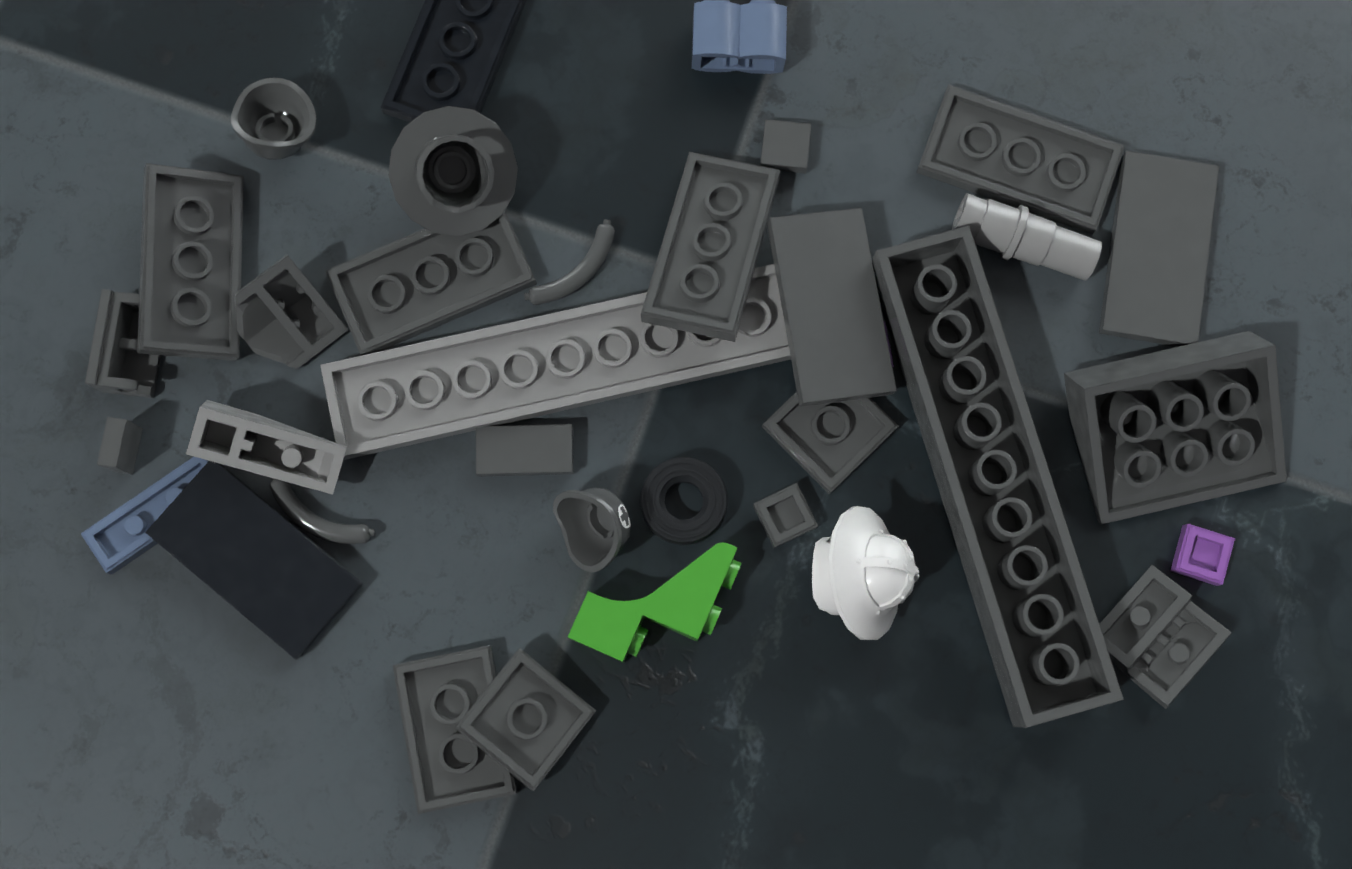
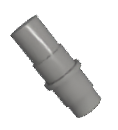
M968 193L963 197L952 225V230L970 226L975 244L999 252L1001 259L1008 261L1013 257L1035 266H1045L1083 281L1088 280L1093 273L1102 249L1101 241L1057 226L1053 221L1031 214L1026 206L1019 205L1017 208L989 198L985 200Z

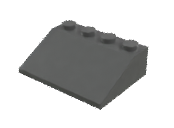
M1250 331L1064 373L1069 417L1097 521L1100 524L1287 482L1276 345Z

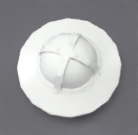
M853 506L840 515L831 537H823L815 543L812 564L813 599L820 610L826 611L831 615H840L847 629L860 640H878L890 630L897 614L898 604L903 603L912 593L914 583L920 577L918 574L919 568L915 566L913 552L906 540L890 535L883 520L871 508Z

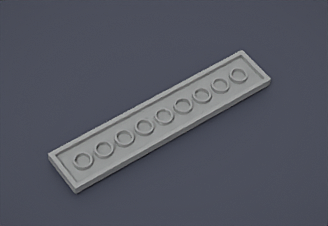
M771 264L755 268L735 342L642 322L641 311L647 294L645 292L322 364L320 366L335 443L347 447L343 459L347 460L475 431L476 428L484 426H498L791 360L775 266Z

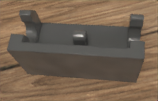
M106 289L101 290L85 383L102 393L154 398L161 355L137 353L139 294L114 292Z

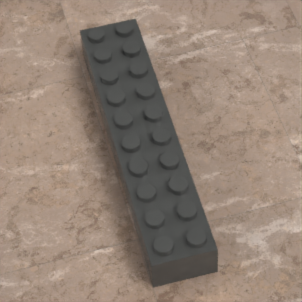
M970 226L877 250L872 259L879 300L1013 727L1027 728L1124 700Z

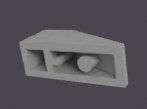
M206 400L199 407L186 454L333 495L347 447L264 416Z

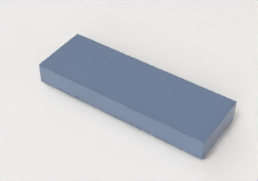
M192 457L81 533L83 539L107 574H114L158 544L145 532L209 460Z

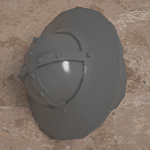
M446 106L423 112L402 129L391 149L388 176L395 200L412 221L433 233L461 236L483 230L503 215L515 194L518 166L511 142L494 121L473 109Z

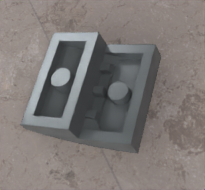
M1151 565L1099 625L1111 662L1150 697L1167 709L1230 638L1232 632L1191 601L1192 595L1155 566Z

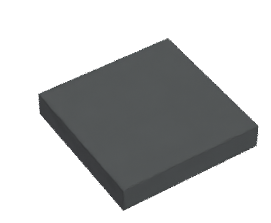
M796 392L762 425V428L830 495L898 428V425L871 398L800 407Z
M519 648L454 728L531 791H534L596 710Z

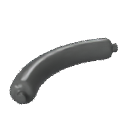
M604 219L603 224L597 226L593 243L587 255L576 268L551 283L531 287L529 293H524L525 301L530 300L533 305L550 303L570 295L586 284L599 270L611 248L615 233L614 227L610 225L611 221Z
M274 478L269 486L280 508L296 525L306 532L327 541L343 544L367 543L371 536H375V529H369L366 524H340L316 515L297 498L289 482Z

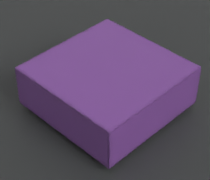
M1191 524L1182 525L1170 571L1215 586L1223 585L1235 538Z

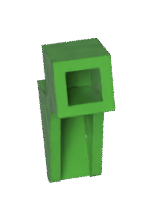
M724 542L715 544L653 593L637 600H611L588 591L568 638L625 663L628 654L637 657L648 633V629L641 627L644 618L698 642L701 632L709 635L712 634L722 610L721 607L714 605L721 586L731 590L742 563L733 559L737 547Z

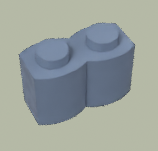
M703 0L694 3L691 69L705 72L741 71L759 74L783 72L786 61L787 6L776 4L774 0H751L749 3L742 5L732 3L730 0Z

